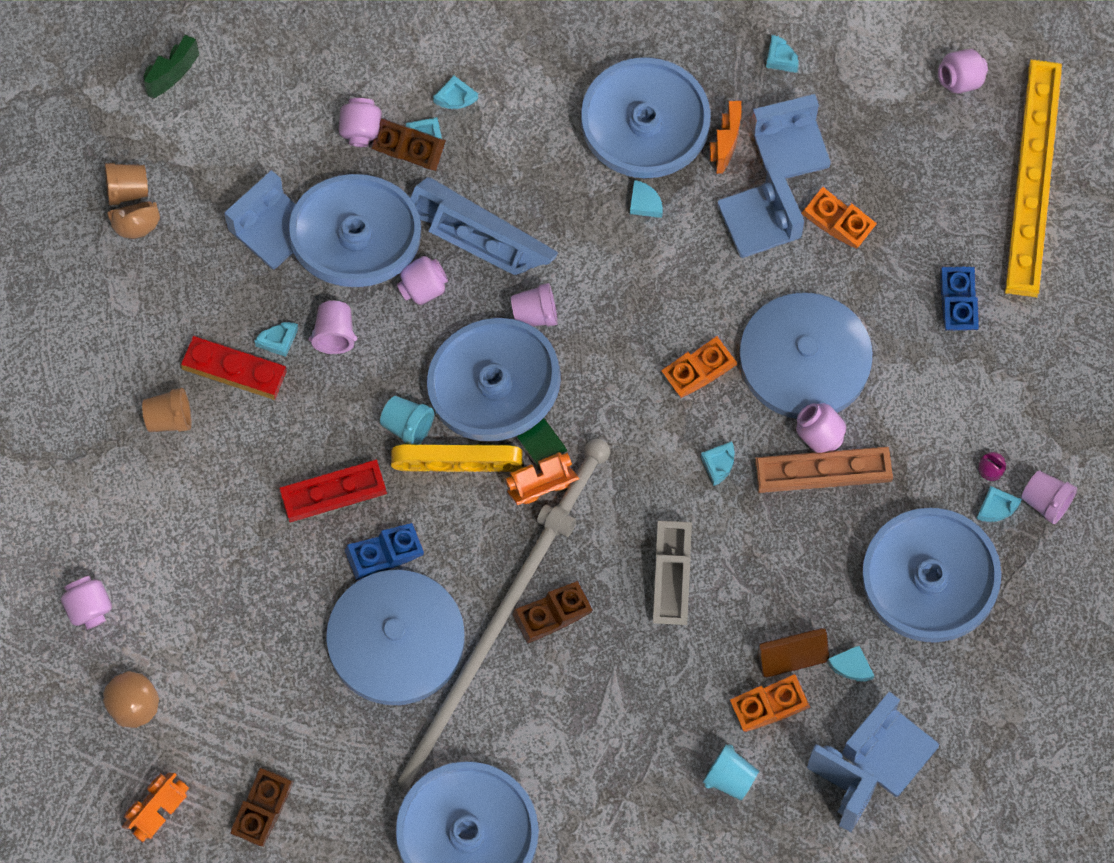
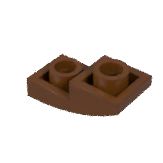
M381 118L378 137L374 139L371 149L436 171L446 140Z
M576 581L548 592L543 599L516 608L512 615L528 644L592 613L593 609L579 582Z
M260 768L247 800L242 803L230 834L264 847L284 807L294 781L265 768Z

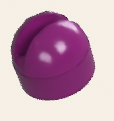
M997 452L985 454L978 465L979 474L988 481L999 480L1006 470V461ZM989 459L992 460L993 462H995L996 464H998L999 466H1001V468L999 469L994 463H992V462H990V461H988V460H989Z

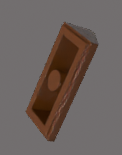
M826 628L760 643L757 659L763 677L768 678L827 663L829 650Z

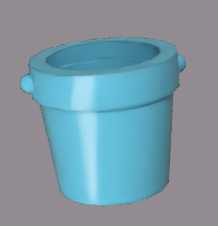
M393 396L382 411L380 424L401 438L404 443L420 445L432 426L434 409L425 404L420 405L398 396Z
M726 744L702 783L705 784L706 788L714 787L734 798L742 800L756 779L759 770L737 754L732 745Z

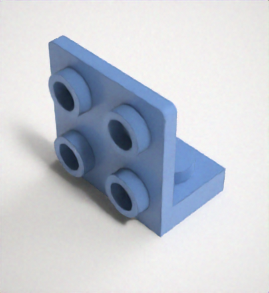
M815 94L753 109L750 128L766 175L768 169L780 166L785 179L830 167L831 162L816 122L819 104Z
M780 166L767 170L766 182L762 186L718 201L720 213L741 258L802 237L804 219Z
M271 170L224 212L227 227L235 237L273 270L293 253L290 243L289 222L295 203L283 193L281 178Z
M889 691L846 742L842 755L854 765L859 763L868 767L874 773L873 776L878 779L877 783L893 796L898 797L936 752L939 743L896 710L900 699Z
M816 744L812 750L807 768L847 791L838 810V813L842 815L839 826L852 832L873 795L878 779L873 776L874 773L868 767L859 763L853 765L842 759V754L836 749L827 745L821 747Z

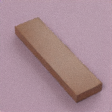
M889 447L755 458L758 493L886 483L893 480Z

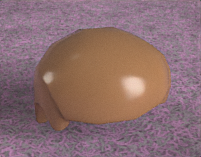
M150 201L107 212L114 231L119 236L128 239L145 237L156 228L160 220L156 202H153L152 205Z
M124 672L115 676L105 686L103 692L104 706L116 723L122 727L137 728L148 723L158 711L159 695L152 682L141 673Z

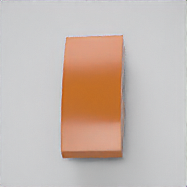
M729 101L727 113H722L721 116L722 130H717L716 142H710V162L716 161V174L725 171L734 154L739 135L742 101Z
M824 187L817 192L801 213L831 236L856 249L877 224L854 204L851 203L847 207Z
M716 336L691 355L689 352L682 355L664 368L662 373L680 398L714 381L738 364L719 337Z
M795 674L765 688L759 686L730 699L744 732L766 726L811 708Z

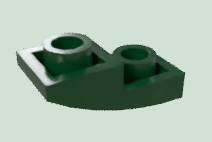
M184 35L180 44L173 46L169 59L158 56L155 63L147 67L143 76V82L145 83L148 97L154 99L166 92L192 67L199 56L195 38Z
M545 418L531 429L515 436L525 453L539 469L538 461L559 452L561 455L567 452L565 445Z

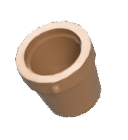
M105 163L109 205H119L121 202L148 197L145 165Z
M184 388L172 389L171 392L143 400L142 412L148 432L177 430L183 432L191 430V410Z

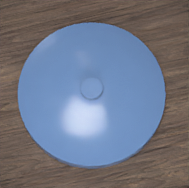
M657 58L628 59L604 70L589 86L582 103V132L592 153L610 169L636 178L662 177L684 168L700 153L709 133L710 106L699 82L680 66Z
M361 174L341 175L316 184L300 197L290 216V243L293 253L300 264L317 278L345 287L371 286L395 277L411 263L420 245L421 221L414 202L398 186L375 176Z
M794 293L770 301L752 316L742 335L739 362L746 385L762 404L776 413L797 419L799 413L806 406L813 403H826L837 413L853 403L863 391L868 381L873 353L866 328L848 307L824 295Z
M508 318L480 320L456 331L444 341L435 353L427 375L428 395L439 419L453 432L478 441L505 440L531 429L550 411L558 396L561 383L560 365L549 340L533 326Z
M920 508L894 517L875 534L864 558L863 587L872 610L890 629L917 641L944 642L968 634L987 618L995 605L1000 590L1001 565L992 541L972 520L946 509Z
M381 571L357 581L339 598L331 612L327 626L328 653L339 678L357 695L384 705L411 704L436 693L454 675L464 651V625L456 602L433 579L412 571Z
M478 762L451 763L427 773L407 793L397 817V848L402 863H532L538 842L537 815L526 791L514 778L504 771Z

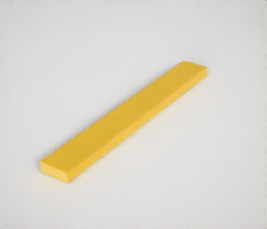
M1032 59L1029 63L1005 293L1036 298L1039 294L1062 71L1061 63Z

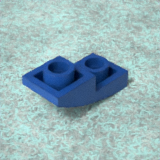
M942 267L940 269L945 331L979 330L978 297H976L975 267Z
M412 523L383 530L378 537L348 544L344 550L356 580L398 567L424 554Z

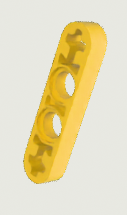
M398 445L391 450V467L400 471L514 472L522 468L523 451L519 447L509 445Z

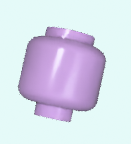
M973 49L960 50L948 53L943 58L938 68V77L940 83L952 93H963L976 90L983 85L988 72V66L985 59Z
M349 99V102L340 109V136L348 139L351 146L367 147L369 141H373L378 137L382 115L380 108L374 105V101L371 99Z
M422 256L411 262L400 272L402 281L397 283V286L406 301L412 298L418 305H424L445 292V283L448 282V278L436 258L431 260L426 256Z
M813 403L806 406L799 413L796 431L798 436L811 450L817 453L834 451L841 446L846 433V424L830 405L826 403Z
M86 576L64 587L66 592L61 596V603L71 624L75 626L85 624L88 630L106 622L104 615L111 610L112 603L100 580H91L90 576Z

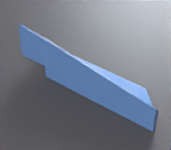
M427 177L415 186L411 200L418 210L420 220L432 223L428 232L513 275H517L528 269L543 264H550L557 257L558 252L436 180Z

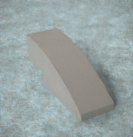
M657 521L653 623L687 625L692 522Z

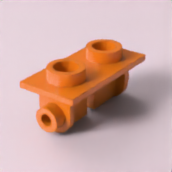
M559 452L538 461L541 473L537 475L532 464L510 473V477L505 479L509 489L507 492L517 506L535 502L541 495L551 491L563 490L570 483L579 480L577 474L570 467L572 462L568 453L561 455Z
M167 773L165 776L159 774L148 786L147 790L150 794L142 803L136 801L124 815L127 821L121 827L124 829L135 827L136 830L133 832V835L142 843L147 838L151 840L153 835L166 821L157 812L158 809L162 807L171 815L187 797L185 793L189 790V787L181 780H178L176 783L172 782L176 777L175 773Z

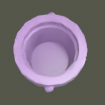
M550 283L542 284L537 288L511 296L515 320L522 321L531 326L547 325L548 327L558 325Z
M340 301L321 303L318 307L315 328L312 331V336L309 337L312 346L316 350L327 354H342L350 351L354 347V341L357 340V336L353 333L350 306Z
M1037 471L1026 485L1021 499L1042 514L1044 519L1052 524H1056L1072 503L1077 487L1069 482L1065 483L1048 474Z

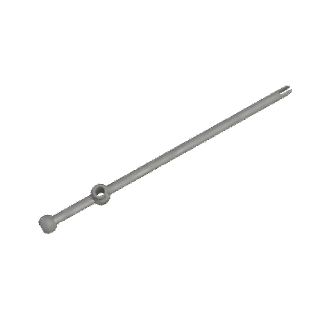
M595 438L585 445L584 455L586 458L577 472L579 480L570 484L558 506L552 508L544 505L541 509L537 523L544 526L542 534L399 777L398 783L401 788L407 789L413 783L555 536L562 534L569 537L574 530L576 519L569 516V512L597 464L604 463L609 458L610 447L605 441Z

